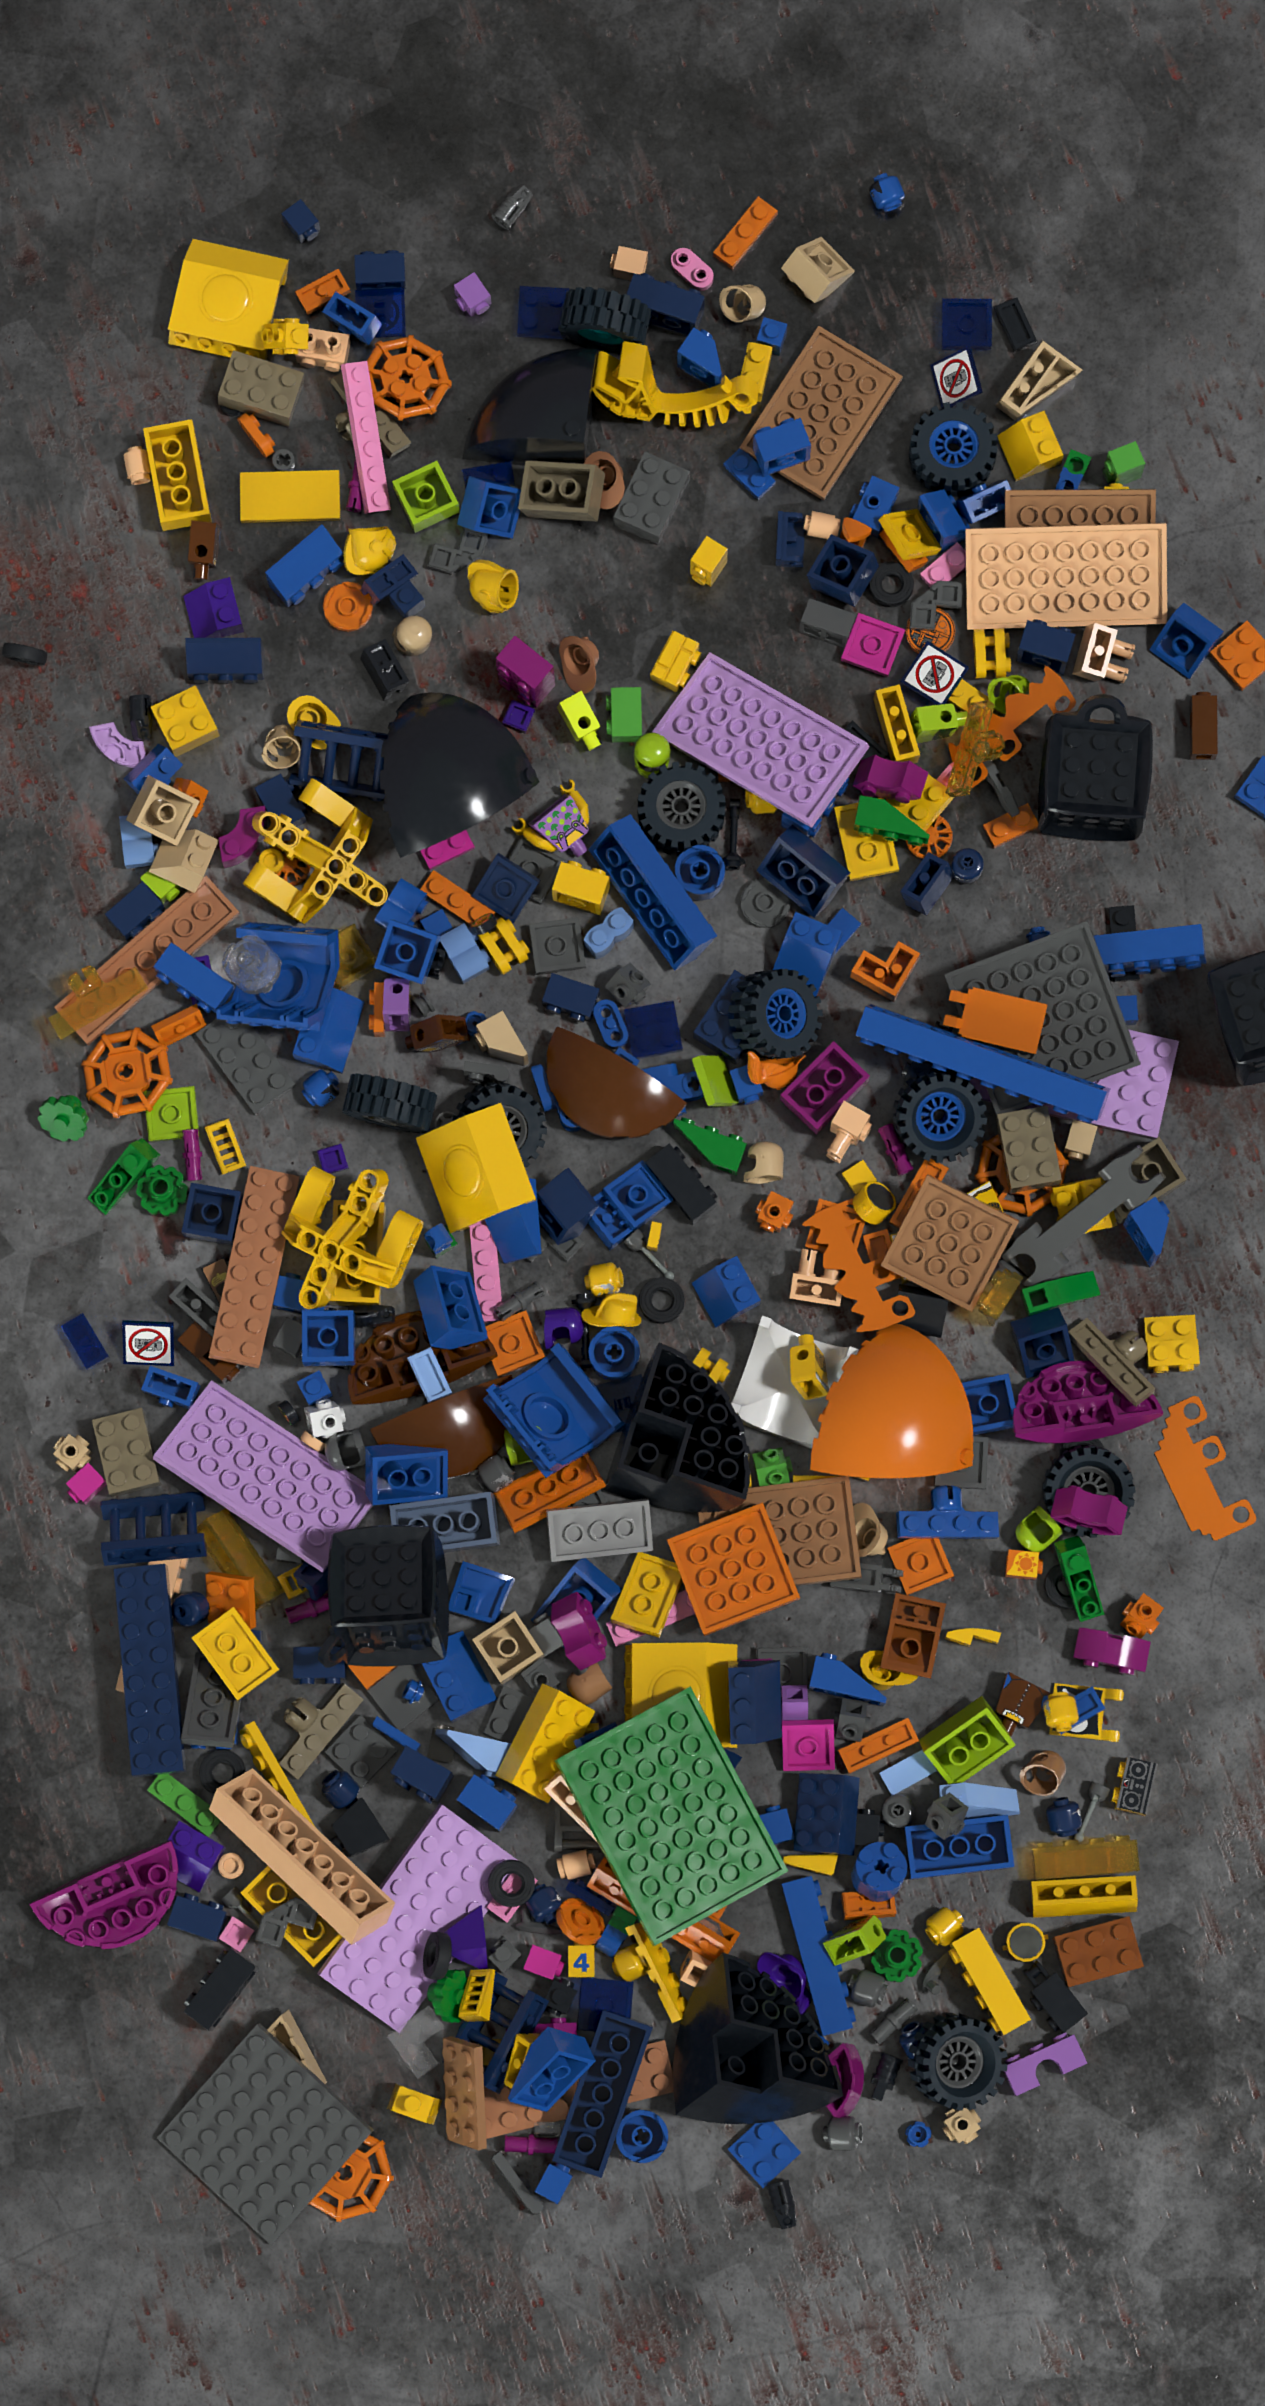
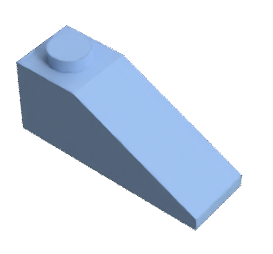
M436 1729L435 1734L472 1767L485 1771L484 1775L487 1777L499 1779L495 1775L511 1743L448 1729Z
M965 1782L939 1785V1798L950 1792L969 1807L964 1820L1020 1814L1016 1789Z

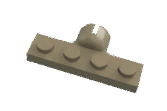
M341 372L332 378L331 384L346 401ZM374 405L380 444L385 453L391 458L408 448L411 441L387 411ZM348 409L337 414L335 426L339 433L347 430V433L343 434L342 437L353 441Z
M1088 1318L1068 1331L1070 1340L1135 1407L1155 1392V1387L1134 1366L1136 1362L1146 1356L1147 1345L1142 1337L1135 1341L1134 1338L1139 1335L1137 1332L1126 1331L1116 1340H1109Z
M343 1682L321 1708H316L303 1697L296 1699L292 1705L302 1713L298 1716L287 1708L284 1714V1721L297 1731L298 1736L279 1759V1765L299 1780L364 1699Z

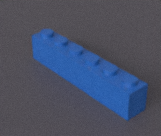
M812 1876L781 1884L821 2034L826 2036L852 2029V2023L856 2022L853 2007H847L845 1997H849L846 1982H840L838 1972L842 1971L841 1964L836 1966L833 1964L823 1945V1942L833 1936L832 1930H826L824 1921L829 1919L825 1905L820 1906L817 1896L822 1895L818 1880L813 1881Z

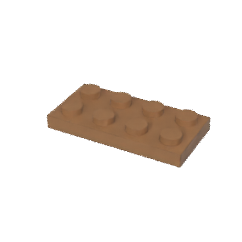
M453 2036L443 2038L442 2055L444 2058L443 2079L446 2097L447 2140L476 2150L486 2149L482 2046Z

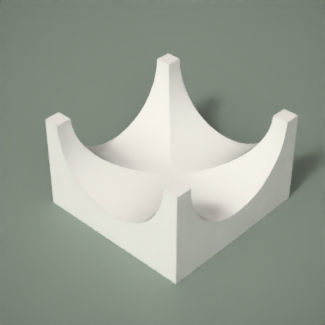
M762 1316L746 1367L731 1405L735 1412L739 1414L744 1426L812 1449L813 1439L818 1438L821 1422H818L819 1415L822 1414L829 1401L826 1400V1396L805 1400L791 1383L790 1348L799 1346L798 1337L801 1335L778 1325L771 1318ZM814 1340V1343L825 1357L830 1389L832 1383L838 1382L843 1374L841 1368L852 1354L857 1355L859 1349L851 1346L839 1347Z

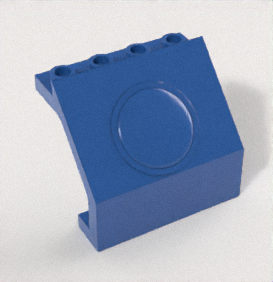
M246 922L237 927L236 938H243L244 961L233 997L230 1002L216 1009L217 1019L226 1020L229 1024L242 1023L251 1026L263 1025L272 1026L273 1028L320 1031L340 967L338 930Z
M560 1343L551 1348L552 1352L531 1369L502 1386L492 1384L486 1389L488 1395L483 1398L545 1478L597 1448L626 1424Z

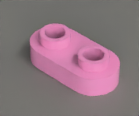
M679 248L673 252L671 267L681 278L698 291H704L711 287L714 275L712 269L687 248ZM686 257L688 260L682 263L678 259ZM704 273L706 276L703 279H699L697 274Z

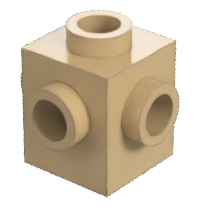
M70 1434L66 1438L62 1436L54 1446L56 1451L53 1455L58 1458L55 1463L66 1472L72 1469L77 1473L79 1469L83 1468L91 1460L89 1456L92 1452L87 1448L89 1443L78 1434L75 1438ZM71 1447H74L75 1454L73 1456H68L67 1451Z
M963 2107V2111L952 2108L945 2113L947 2118L943 2122L946 2126L942 2129L950 2141L955 2139L957 2143L964 2141L965 2144H968L978 2137L976 2131L981 2129L978 2125L981 2119L974 2109L968 2110ZM962 2119L967 2122L965 2130L958 2128V2122Z

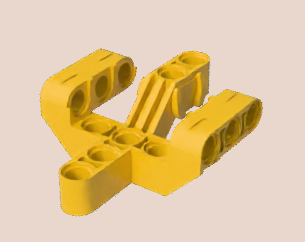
M311 778L298 800L312 807V811L316 814H321L328 818L336 828H341L329 848L308 837L310 832L307 829L300 830L290 823L292 820L290 817L282 813L278 816L272 812L260 811L254 815L252 826L256 832L265 837L263 839L264 842L273 847L277 846L286 853V857L290 860H293L295 857L314 868L301 891L258 862H256L243 882V885L295 921L306 924L325 906L338 885L367 905L380 906L386 902L388 898L387 889L352 864L367 842L373 819L322 783ZM268 816L271 820L270 827L265 830L262 827V820L264 817ZM288 830L291 834V839L285 844L282 841V834ZM349 838L352 846L349 851L345 852L343 842ZM335 859L338 863V868L334 873H331L329 864ZM352 874H356L358 877V882L354 887L349 883V878ZM318 881H322L324 884V890L320 894L315 890ZM372 888H376L378 896L372 901L369 893Z
M315 1166L306 1174L292 1210L289 1213L284 1230L281 1232L292 1246L314 1256L299 1293V1302L304 1308L315 1309L326 1306L342 1271L357 1279L385 1288H394L400 1282L424 1224L422 1220L402 1210H398L390 1222L376 1256L353 1245L368 1226L371 1227L373 1225L380 1202L385 1197L384 1193L388 1186L389 1178L384 1170L367 1169L359 1174L357 1180L353 1181L348 1187V1190L351 1192L346 1204H341L340 1206L342 1214L327 1231L317 1227V1224L321 1223L322 1219L320 1217L327 1201L331 1200L332 1196L330 1193L335 1184L336 1177ZM372 1174L376 1177V1184L374 1187L370 1182ZM362 1198L366 1200L365 1209H362L360 1204ZM314 1235L315 1244L312 1246L310 1238ZM333 1245L337 1250L335 1257L331 1254V1247ZM354 1256L358 1259V1266L356 1268L352 1263ZM323 1268L327 1272V1277L325 1280L321 1276V1271ZM313 1291L317 1295L316 1303H314L311 1298Z

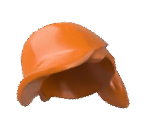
M749 1051L747 1053V1070L750 1081L754 1084L764 1083L770 1088L780 1090L796 1079L798 1065L806 1055L802 1054L797 1057L761 1061L757 1054Z

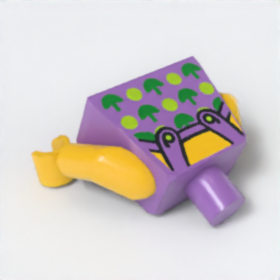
M569 779L568 782L571 788L568 790L564 789L562 784H560V792L563 796L529 822L530 827H528L523 818H518L523 827L515 829L512 826V829L517 835H523L526 840L537 848L548 852L558 851L561 853L570 848L573 854L579 857L588 850L581 837L589 831L587 827L589 823L588 804L578 791H575L574 781Z

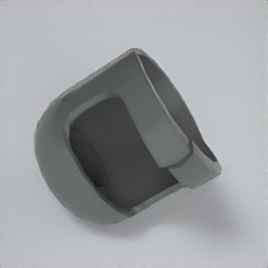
M358 1428L335 1434L326 1440L324 1446L326 1459L334 1470L344 1471L365 1465V1446Z

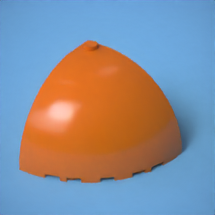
M898 1323L876 1332L877 1336L871 1341L865 1340L861 1344L862 1347L857 1355L852 1354L841 1368L843 1374L839 1381L833 1382L826 1396V1400L829 1401L828 1405L818 1418V1422H821L819 1436L813 1439L810 1470L863 1478H913L945 1474L971 1467L974 1454L970 1406L960 1378L944 1353L918 1331Z

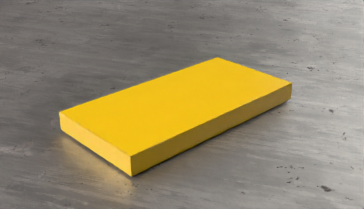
M339 470L240 473L241 523L340 520Z

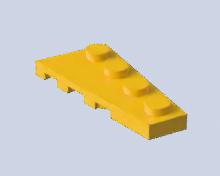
M641 1923L626 1927L628 1935L634 1934L638 1942L635 1949L639 1957L643 1956L649 1964L647 1973L650 1979L660 1987L657 1993L671 2022L674 2023L682 2020L688 2001L680 1992L679 1978L671 1969L669 1963L670 1955L667 1949L662 1946V1943L652 1946Z

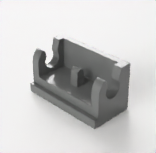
M809 598L798 632L845 648L857 614Z

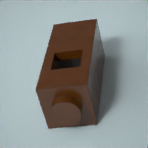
M1197 692L1190 699V760H1215L1218 754L1217 695H1211L1210 692Z
M194 1321L177 1339L178 1342L223 1384L227 1380L232 1382L241 1372L238 1369L241 1364L208 1358L213 1337Z

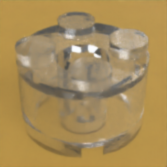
M257 936L241 937L243 940L236 944L234 942L230 944L222 960L226 975L245 993H269L281 972L282 961L278 955Z

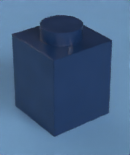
M301 199L281 213L284 224L300 244L306 240L311 241L318 235L320 230L319 221Z
M410 580L389 594L391 604L403 619L408 616H414L426 607L424 598Z

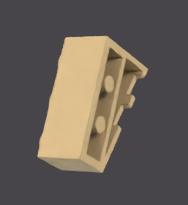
M1042 341L995 406L1012 419L1017 420L1077 377L1083 370Z
M288 2009L267 2030L326 2084L327 2081Z

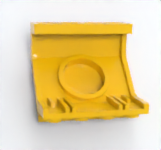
M192 239L183 260L168 326V344L230 358L233 350L267 360L268 349H263L264 343L262 342L261 335L264 324L272 323L280 286L285 285L287 280L289 260Z
M501 1103L465 1115L416 1138L450 1233L459 1230L461 1232L469 1229V1226L496 1214L536 1201Z
M702 1642L632 1643V1645H625V1721L691 1686L723 1748H737V1744H730L728 1662L737 1661V1644Z

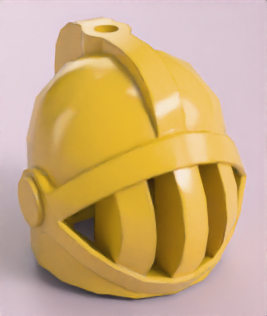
M387 526L348 528L349 534L343 551L344 565L348 572L355 575L375 574L388 564V560L392 558L395 551L396 540L392 531Z
M481 559L469 565V590L473 599L480 603L483 609L494 614L503 613L512 608L519 591V580L515 570L506 569L494 562Z

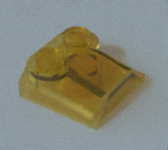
M354 923L338 932L340 967L333 988L339 990L348 989L352 983L376 969L374 965L377 958L356 929Z
M1006 1268L1003 1272L997 1270L990 1281L994 1286L989 1293L984 1291L976 1303L980 1306L978 1311L986 1316L988 1324L992 1327L1023 1279L1018 1273L1011 1272Z

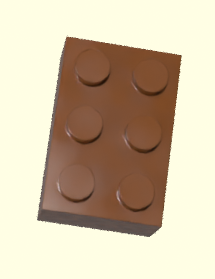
M1130 1916L1052 1937L1063 1978L1068 1988L1144 1967Z

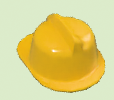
M300 696L293 700L288 707L287 719L293 730L298 720L341 726L336 715L314 696ZM315 739V741H312L311 747L324 750L327 744L325 740Z
M610 1293L602 1300L599 1306L584 1309L581 1313V1318L584 1322L598 1327H635L641 1324V1317L636 1313L637 1297L632 1294Z
M868 1651L860 1659V1668L863 1673L862 1678L879 1691L888 1690L894 1685L911 1684L918 1678L915 1675L880 1668L883 1651Z

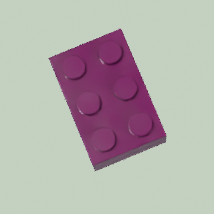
M514 636L496 657L498 682L508 691L512 688L519 694L517 697L525 705L529 706L532 704L537 708L555 687L554 666L518 637Z
M833 1041L780 1095V1101L817 1135L833 1119L843 1101L849 1102L869 1082L870 1075Z

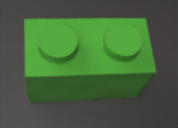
M1136 441L1109 451L1102 471L1106 482H1111V484L1120 483L1125 485L1140 479L1145 467V461Z
M641 687L611 688V695L606 696V711H611L612 720H607V735H612V743L637 742L642 736Z

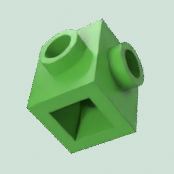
M782 1447L752 1454L759 1487L790 1482L788 1472L793 1471L790 1457L784 1456Z

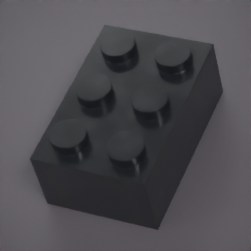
M232 1948L229 1951L223 1950L215 1961L218 1964L213 1972L208 1971L200 1981L201 1989L198 1993L192 1992L183 2004L186 2006L184 2013L208 2031H213L259 1970L258 1966Z

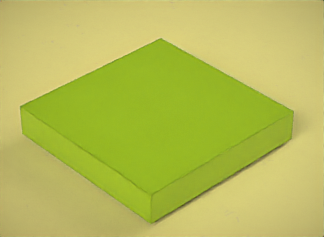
M699 1055L692 1058L708 1106H733L739 1103L723 1056Z
M194 1086L166 1089L153 1106V1110L151 1112L146 1111L149 1143L183 1139L182 1130L199 1129ZM144 1091L146 1099L152 1091Z

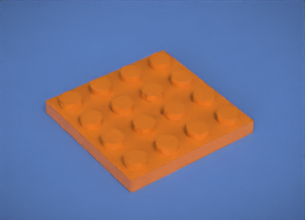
M763 1502L667 1539L704 1636L800 1599Z

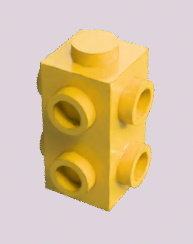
M297 318L273 319V323L264 324L261 335L262 342L264 343L263 349H272V354L276 355L298 354L299 350L308 349L309 324H300V319Z

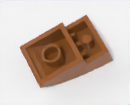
M895 1593L880 1668L931 1679L946 1603Z

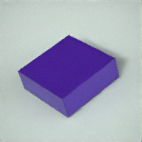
M512 700L502 724L526 733L535 709Z
M342 1144L317 1151L323 1171L334 1174L349 1169Z

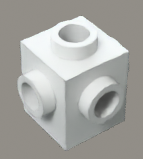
M330 1399L319 1400L316 1402V1405L304 1408L308 1432L314 1438L319 1436L329 1438L337 1434V1432L344 1431L342 1423L346 1422L343 1408H339L334 1401Z

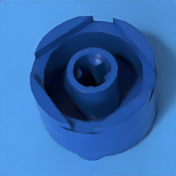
M695 845L678 856L675 863V877L683 885L684 890L692 900L703 901L712 899L723 887L725 865L715 849L706 845ZM699 869H703L704 874L701 877L696 876V872Z
M613 1326L602 1329L593 1337L589 1345V1360L592 1369L598 1376L609 1381H620L631 1376L640 1360L638 1341L628 1330L622 1327ZM613 1348H616L618 1353H622L617 1355V1359H612L611 1355H607V1353L612 1352Z
M875 1842L865 1846L859 1852L851 1872V1880L855 1890L860 1895L863 1894L869 1898L868 1900L874 1902L887 1901L893 1898L901 1888L906 1877V1859L898 1846L893 1843Z
M648 2110L633 2111L621 2120L616 2135L618 2148L626 2158L633 2162H651L661 2156L666 2149L668 2143L667 2126L662 2118L654 2112ZM642 2129L643 2132H649L650 2136L646 2138V2144H642L641 2141L636 2142L637 2130Z

